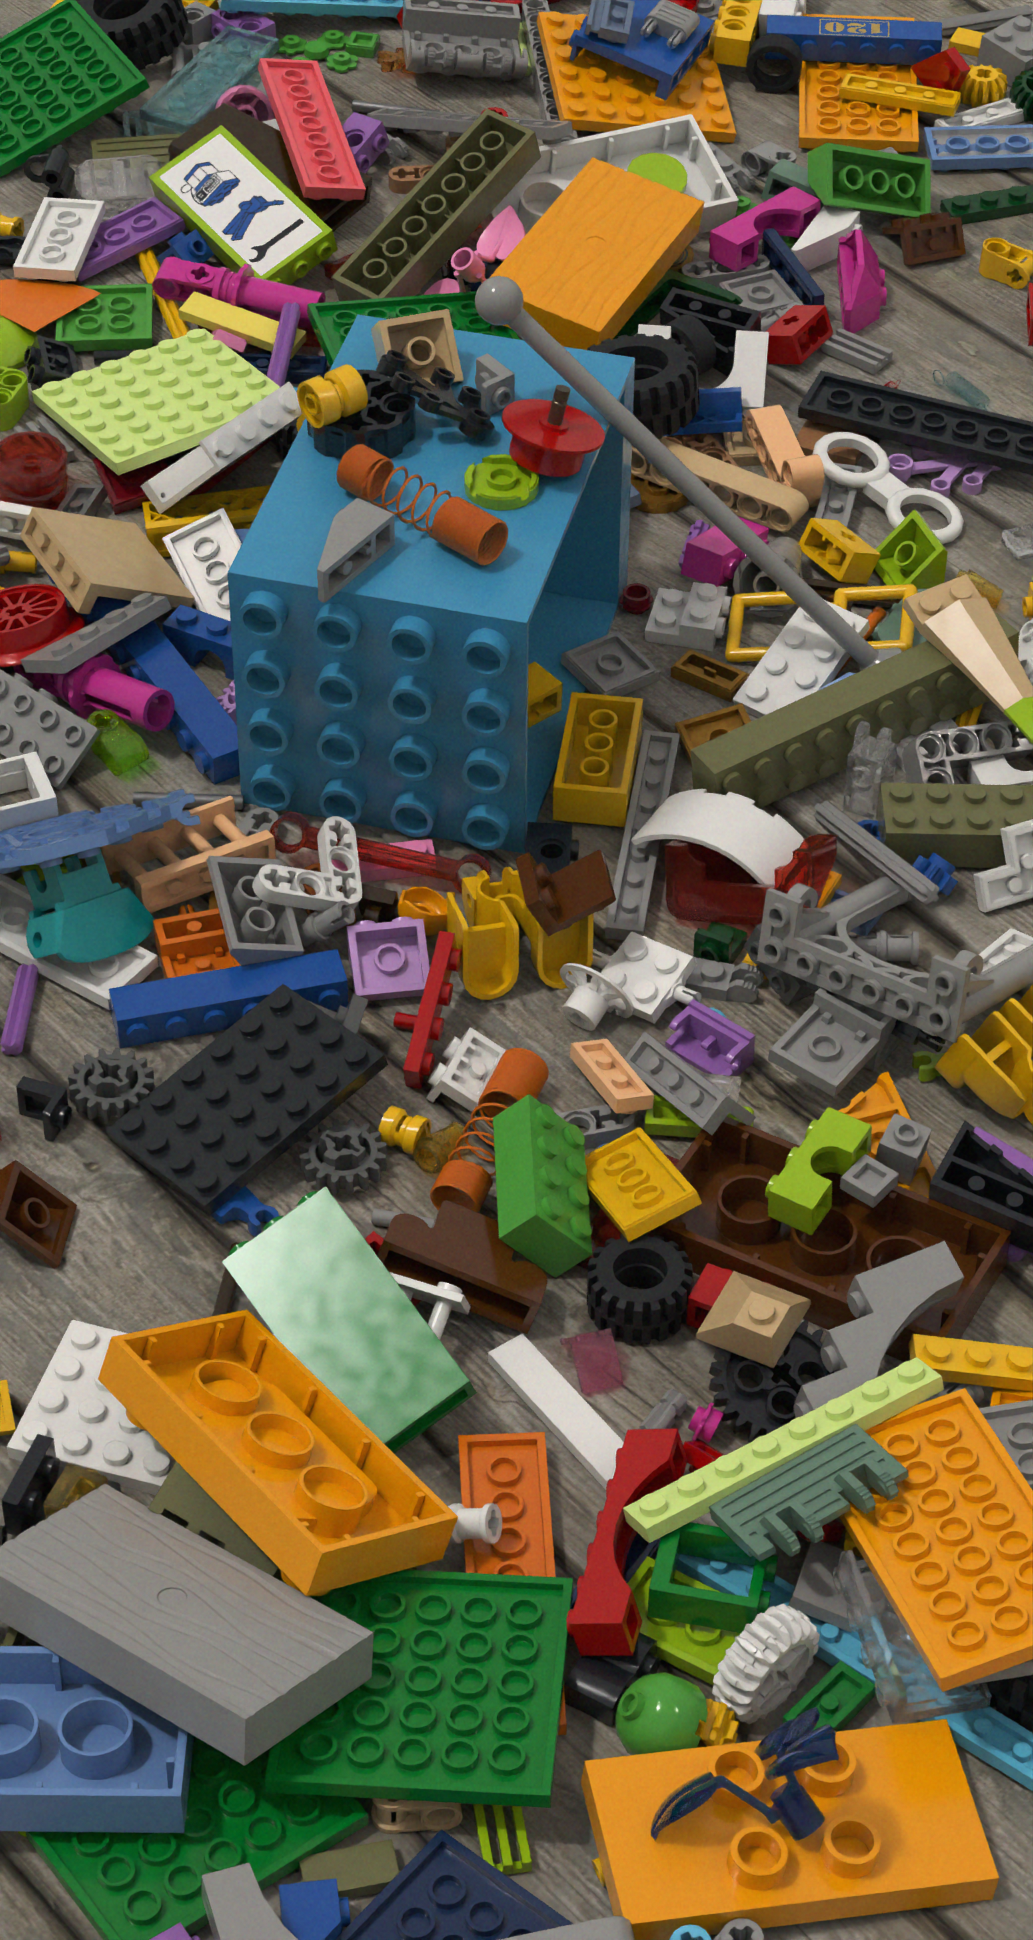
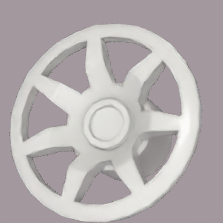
M567 963L561 967L560 976L565 985L572 991V994L562 1007V1012L567 1019L578 1027L589 1031L595 1030L606 1011L611 1013L614 1008L616 1015L623 1018H629L633 1014L634 1007L630 998L616 983L605 975L576 963ZM586 973L592 976L590 983L587 982ZM601 983L607 984L610 988L603 991L600 988Z

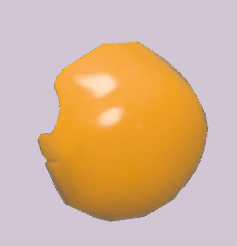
M426 886L411 887L402 891L397 905L399 917L423 919L425 936H435L439 934V931L446 930L447 898L444 899L441 894Z

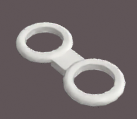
M834 432L824 435L815 443L813 455L818 454L824 467V475L838 484L852 488H863L862 492L885 509L888 521L894 529L905 519L900 510L903 505L922 503L934 507L947 518L949 525L946 528L932 530L942 545L954 541L961 534L964 520L959 508L940 493L924 488H909L889 472L890 462L886 452L874 441L852 432ZM836 447L857 449L868 455L876 468L866 473L850 472L835 465L827 452Z

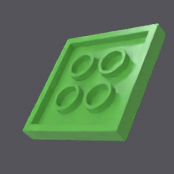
M152 284L83 286L101 294L56 320L55 340L73 345L75 353L79 351L153 347Z

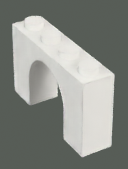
M638 324V334H646V336H653L655 334L663 336L664 339L671 338V326ZM736 330L732 371L729 377L716 387H741L743 417H745L747 410L764 407L769 332Z

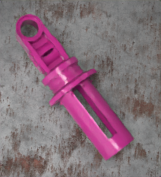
M167 257L164 259L152 283L154 292L164 299L185 302L195 291L278 322L283 305L287 302L291 304L296 302L299 304V311L301 312L298 327L311 330L314 329L307 316L308 304L326 302L325 293L256 278L252 265L244 264L239 272L236 273L231 272V269L226 267L217 268L204 263L181 260L177 257Z
M99 653L65 674L25 672L22 664L13 666L15 673L22 675L33 683L34 688L39 690L43 688L55 697H60L63 701L70 704V707L76 711L77 716L83 719L90 720L93 717L100 718L108 714L149 731L157 732L169 724L174 713V698L169 691L122 674L119 665L115 664L113 658L107 654Z

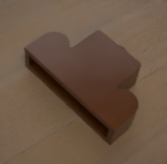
M447 1200L442 1202L432 1228L428 1227L424 1220L415 1215H395L390 1222L377 1253L378 1258L389 1272L437 1286L438 1282H446L457 1286L462 1290V1294L471 1306L469 1311L525 1334H528L540 1308L548 1283L545 1272L537 1265L527 1261L513 1262L511 1260L514 1249L499 1239L497 1220Z

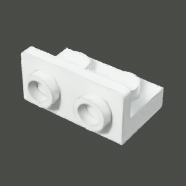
M471 1027L461 1039L454 1036L442 1054L447 1059L445 1065L440 1062L427 1081L432 1085V1088L426 1099L433 1103L442 1092L472 1112L478 1106L479 1098L506 1050Z

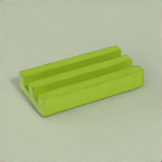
M472 1804L481 1858L505 1875L531 1872L532 1860L522 1807L510 1806L520 1861L512 1862L502 1805H492L502 1863L494 1864L483 1808L485 1804Z

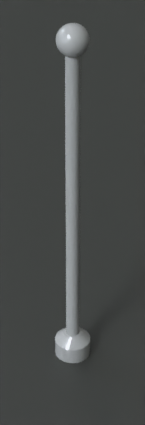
M494 276L488 278L479 286L475 295V306L481 318L493 325L508 324L860 665L859 672L903 652L898 647L875 650L522 308L523 294L516 282L504 276Z

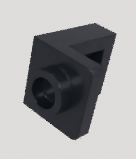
M23 1076L16 1086L19 1114L43 1121L45 1140L53 1142L60 1130L66 1129L71 1120L72 1108L68 1106L67 1089L46 1081Z

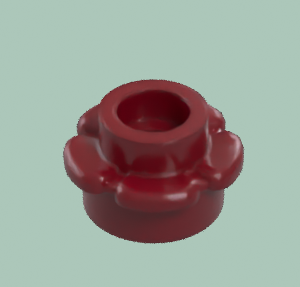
M633 583L623 589L619 602L627 612L639 615L651 608L653 596L646 585Z

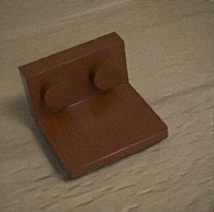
M932 212L921 214L917 218L891 220L892 226L882 228L883 234H900L904 265L966 254L961 217H950L949 212Z
M597 850L553 874H550L543 862L537 864L529 852L515 859L526 907L548 937L560 930L569 928L575 922L603 910L616 901L605 855L601 850Z

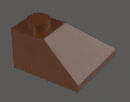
M15 1160L0 1170V1231L51 1268H57L60 1265L77 1204Z

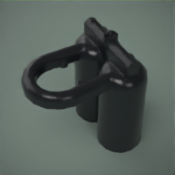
M61 144L52 149L49 154L30 156L23 166L25 175L31 181L43 183L50 187L47 194L50 198L69 199L76 179L75 171L69 166V153L63 149ZM46 161L41 176L31 171L30 165L32 163H44Z

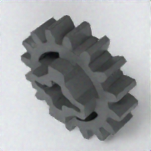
M115 1048L112 1054H106L103 1049H99L98 1057L94 1058L86 1054L84 1055L85 1065L80 1063L73 1065L74 1074L68 1075L70 1101L75 1102L78 1113L87 1110L88 1119L90 1120L94 1119L97 1115H103L104 1123H108L111 1116H117L118 1119L121 1118L131 1108L137 1107L142 1099L155 1090L153 1068L147 1067V1059L145 1057L136 1060L135 1051L131 1050L126 1055H121L120 1048Z
M333 1119L332 1127L328 1128L320 1123L318 1124V1134L308 1132L306 1134V1142L300 1143V1171L305 1172L307 1183L316 1180L318 1191L325 1186L331 1187L332 1195H337L340 1189H346L348 1195H353L354 1187L357 1186L367 1191L369 1190V1180L379 1182L381 1180L380 1171H386L387 1169L386 1142H381V1133L379 1131L370 1133V1124L368 1123L355 1127L354 1119H350L347 1125H341L338 1119Z

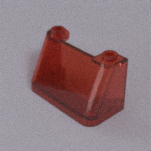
M814 834L803 840L800 847L793 851L791 862L775 869V885L759 884L740 865L713 849L693 842L674 839L665 845L667 908L674 917L686 921L761 924L766 890L773 888L787 894L797 883L804 884L817 891L818 901L814 907L816 908L836 860L837 835Z

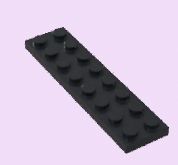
M820 371L798 406V417L811 420L814 423H823L847 431L868 434L875 438H884L904 443L907 446H916L940 454L957 456L972 462H981L1004 470H1013L1033 476V422L825 371Z

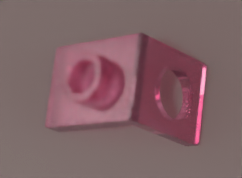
M611 1328L599 1329L560 1339L561 1345L570 1344L582 1394L623 1385Z

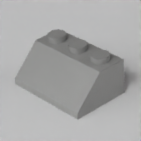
M209 856L207 864L229 952L240 965L302 955L304 950L293 908L291 906L265 902L257 897L252 888L253 881L259 870L267 864L281 865L280 859Z

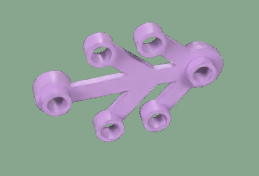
M912 446L911 456L913 458L925 460L933 457L936 459L913 462L912 458L905 454H893L888 457L890 462L889 472L903 483L914 474L944 471L939 478L931 481L930 490L938 492L946 498L950 495L951 484L967 467L977 466L972 474H967L963 477L962 491L969 495L979 494L982 490V482L991 471L1001 470L997 466L972 462L965 458L940 454L916 446Z

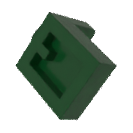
M713 920L707 930L698 928L695 932L693 957L733 964L747 942V932Z

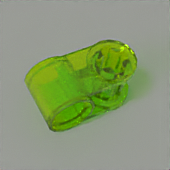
M103 709L89 715L87 722L100 730V734L92 744L91 750L106 764L112 774L120 776L149 759L148 748L141 736L122 721L115 712Z

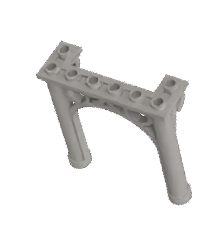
M884 872L879 879L821 909L814 908L818 901L817 891L804 884H795L787 894L773 888L766 890L757 961L953 1043L957 1042L963 1023L1033 983V944L985 971H982L983 958L968 950L960 951L953 961L935 955L932 957L930 973L913 971L887 963L862 950L850 939L847 933L895 906L902 905L914 898L913 895Z

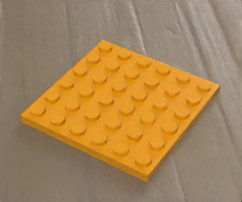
M556 11L538 12L536 22L559 120L571 121L573 130L610 132L692 114L706 141L734 143L737 133L717 62L713 60L714 52L709 51V43L667 100L655 96L659 80L583 48L574 61L570 60L572 47L569 46L570 38L575 29L580 30L583 20L588 15L561 14Z

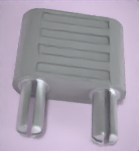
M660 0L646 16L640 33L642 36L645 34V37H648L651 32L669 39L667 46L674 49L679 43H684L699 25L700 18L694 11L668 0Z

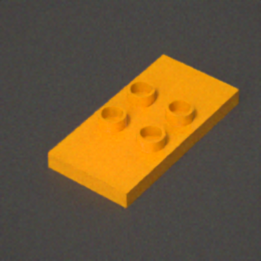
M947 1719L584 1761L581 1786L613 1916L629 1919L632 1924L635 1940H669L675 1930L689 1924L698 1925L705 1929L709 1935L719 1934L728 1922L738 1918L750 1919L756 1922L762 1929L993 1900L999 1881V1875Z

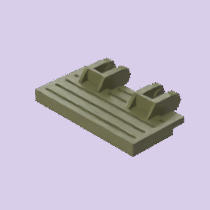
M183 133L91 140L95 185H107L108 179H112L113 191L120 190L121 179L130 178L132 189H139L138 177H142L143 182H149V176L169 163L170 155L168 149L170 143Z

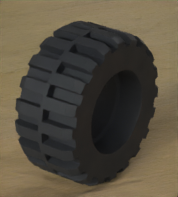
M76 0L138 70L145 69V66L149 64L155 65L160 62L162 57H168L172 54L173 48L181 44L188 27V17L182 0Z
M636 334V336L629 337L627 335L618 336L617 339L613 340L609 338L601 341L599 345L594 344L587 348L589 351L635 358L633 415L657 439H661L663 435H672L678 432L680 427L685 428L695 417L700 405L697 360L684 344H679L677 340L672 338L664 339L661 335L646 336V334Z

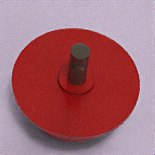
M557 385L552 401L524 399L512 402L504 408L502 422L505 428L512 434L509 454L520 466L546 476H571L581 470L585 454L594 452L603 445L605 432L602 426L590 415L567 405L571 390L569 387Z

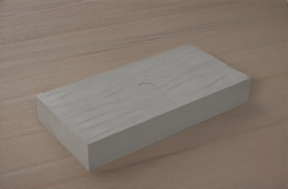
M107 1484L101 1485L98 1489L81 1497L80 1500L71 1503L67 1508H62L46 1520H42L36 1526L30 1527L20 1533L15 1539H10L0 1546V1621L244 1766L372 1678L374 1632L311 1597H306L302 1592L165 1516L150 1511L147 1506Z

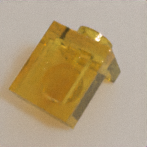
M67 1463L44 1502L45 1520L62 1508H67L74 1501L80 1500L81 1497L89 1492L98 1489L101 1485H108V1479L93 1469H82Z

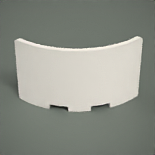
M707 789L688 790L669 796L631 839L634 845L658 839H677L703 845L721 853L740 865L751 874L765 891L770 888L776 890L810 848L805 839L778 814L772 817L765 811L754 806V800L732 792H728L726 795L707 793Z

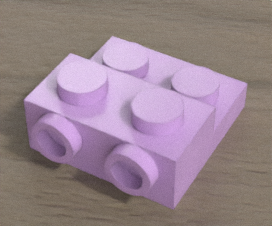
M398 917L391 922L382 923L364 920L352 926H347L346 941L354 994L368 999V1001L423 996L430 969L423 919Z

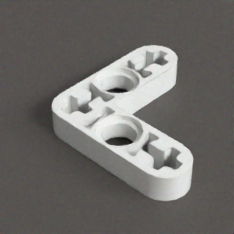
M332 816L327 818L317 835L321 872L267 864L259 870L253 881L252 888L254 893L261 900L272 904L323 912L340 901H346L349 903V906L344 908L342 913L351 907L354 910L361 900L363 892L356 833L352 824L342 817ZM337 838H338V839H341V841L339 842L338 846H335V845L337 844V842H338V841H337ZM331 860L342 861L348 870L342 871L337 869ZM299 884L311 886L315 890L316 895L304 893L300 889ZM342 884H344V886L342 887V892L338 891Z

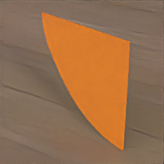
M27 279L0 280V315L36 332L101 293L83 286L61 282Z

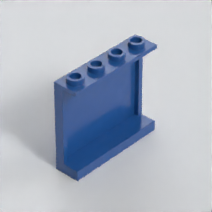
M630 0L635 1L627 44L609 42L599 38L598 33L589 32V35H586L585 28L588 18L586 16L580 30L575 29L570 38L569 46L572 47L570 60L574 61L583 48L659 80L655 96L667 100L708 46L715 22L698 14L700 23L684 43H679L674 49H671V47L667 46L669 39L654 32H651L648 37H645V34L642 36L640 33L646 16L660 0Z

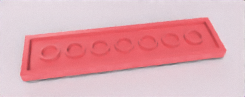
M259 58L258 71L304 198L313 200L329 198L342 201L364 200L366 188L318 62L313 60Z

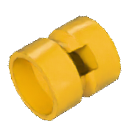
M348 364L325 373L324 379L321 375L306 380L300 383L297 389V398L301 411L307 421L315 428H321L336 422L341 416L347 417L362 411L368 404V394L363 379L358 371Z

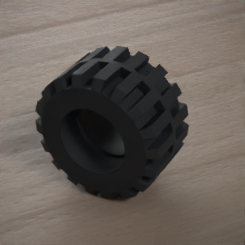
M645 1233L630 1242L620 1234V1239L610 1238L605 1241V1247L598 1246L588 1264L587 1305L590 1319H595V1326L600 1331L607 1329V1336L613 1339L621 1337L624 1343L632 1344L633 1340L641 1341L642 1345L650 1344L651 1339H657L659 1342L667 1339L668 1332L675 1335L681 1330V1323L685 1324L687 1322L688 1297L692 1291L693 1269L692 1264L688 1263L689 1257L685 1251H678V1244L673 1241L665 1242L663 1236L655 1234L654 1237H650ZM640 1286V1287H646V1288H649V1289H633V1288H629V1287Z

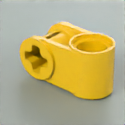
M988 238L984 240L982 245L979 273L985 278L999 281L1014 289H1022L1028 284L1030 276H1033V251L1011 244L1002 238Z

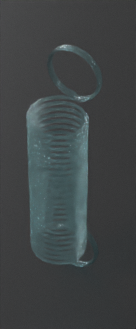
M938 369L934 370L933 378L937 385L942 386L946 381V386L971 406L980 409L978 407L980 405L984 408L983 410L987 411L989 397L955 371L951 372L953 374L951 379L945 378L944 380L942 372ZM935 371L941 374L943 384L937 382ZM954 377L957 379L955 385L952 383ZM985 398L988 403L987 406L985 405V403H982L983 400L985 401Z

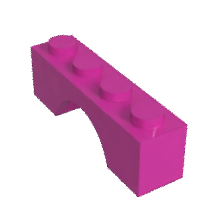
M794 186L711 230L709 258L735 272L740 271L757 261L759 240L763 239L765 229L774 228L779 235L800 238L819 213L821 200Z

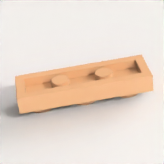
M608 1039L571 1043L570 1058L616 1114H633L639 1110L653 1109L654 1094Z

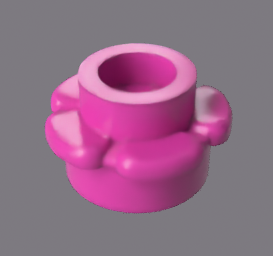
M709 1403L707 1409L698 1406L687 1428L695 1432L692 1438L693 1441L699 1439L707 1444L710 1443L724 1414L713 1408L714 1403Z

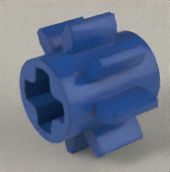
M934 852L928 860L919 855L912 865L939 887L938 893L941 892L948 896L958 883L951 876L956 868Z

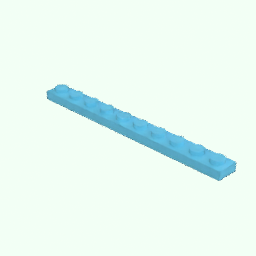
M680 1554L677 1570L722 1593L748 1597L754 1567ZM777 1575L775 1576L774 1583L766 1582L764 1591L771 1592L769 1607H776L780 1604L788 1606L795 1586ZM804 1614L810 1618V1622L817 1627V1632L820 1634L816 1657L833 1667L841 1660L875 1684L877 1695L921 1722L947 1719L954 1743L1033 1791L1032 1732L959 1687L942 1692L928 1668L878 1637L851 1630V1633Z

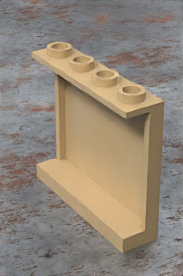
M32 507L20 537L77 613L90 614L98 596L131 601L136 596L144 593H151V596H167L172 608L166 612L169 616L180 604L192 608L195 597L136 523Z

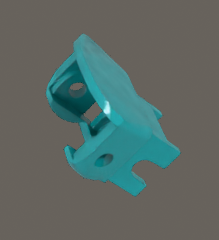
M102 852L86 857L87 866L83 868L77 855L65 858L64 861L68 872L63 874L60 865L42 868L45 880L40 881L36 869L22 873L34 910L29 911L30 920H28L26 931L27 946L34 959L57 954L62 961L72 964L98 961L137 946L149 936L154 928V917L129 887L121 888L118 882L112 884Z

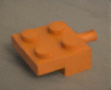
M187 904V912L185 905H183L178 910L179 915L153 920L155 945L165 979L241 966L229 952L219 908L194 912V907Z

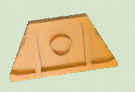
M889 1072L879 1075L877 1082L865 1093L863 1091L859 1092L851 1099L848 1107L838 1110L872 1125L871 1152L868 1156L873 1159L876 1157L879 1142L894 1113L911 1120ZM927 1151L910 1186L899 1181L898 1186L929 1198L930 1182L936 1170Z

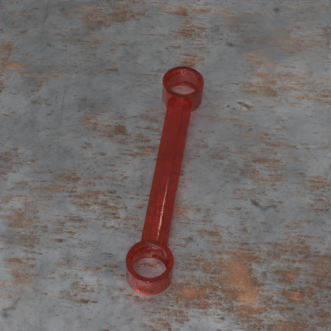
M294 812L284 813L272 824L270 833L274 836L275 849L278 851L292 854L299 851L302 847L318 851L317 835L320 828L309 826V823L302 815ZM291 821L296 823L302 831V840L294 845L284 843L277 833V828L281 822ZM356 837L360 861L451 881L460 893H462V880L459 877L458 870L461 865L465 863L477 864L482 870L487 872L490 879L492 876L489 862L478 854H468L459 860ZM337 838V841H338V842H337V844H336L335 846H338V844H339V842L341 841V839H338V838Z

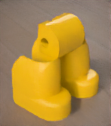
M511 867L503 868L502 880L500 882L490 883V877L485 870L478 871L477 876L462 878V900L467 921L455 901V892H447L448 932L455 933L457 948L462 949L458 975L471 996L480 1000H492L503 996L516 983L519 973L518 924L521 925L531 943L533 967L546 985L557 989L568 988L560 976V969L564 964L576 963L591 968L593 962L594 913L575 922L569 928L560 930L548 937L526 907L518 870L513 871Z
M1033 985L1019 1001L1011 998L1005 1002L998 1012H992L972 1037L967 1034L960 1035L957 1038V1042L950 1046L935 1066V1069L953 1088L959 1089L967 1085L985 1104L1008 1118L1015 1119L1024 1112L1032 1126Z

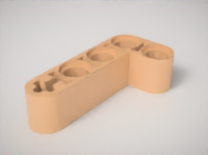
M781 405L747 410L745 414L746 429L768 479L802 492L808 500L809 508L817 507L825 476L820 456L818 454L804 455Z

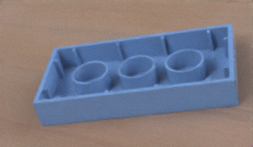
M0 1646V1831L184 1833L194 1736L44 1646Z

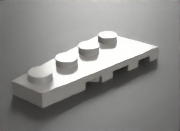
M151 593L138 595L131 600V604L106 614L104 618L21 659L25 672L65 674L171 610L167 596H151Z

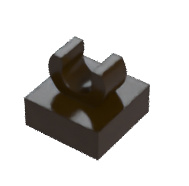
M362 884L363 893L358 905L363 921L371 920L375 923H382L384 920L391 922L399 917L397 910L399 898L396 891Z

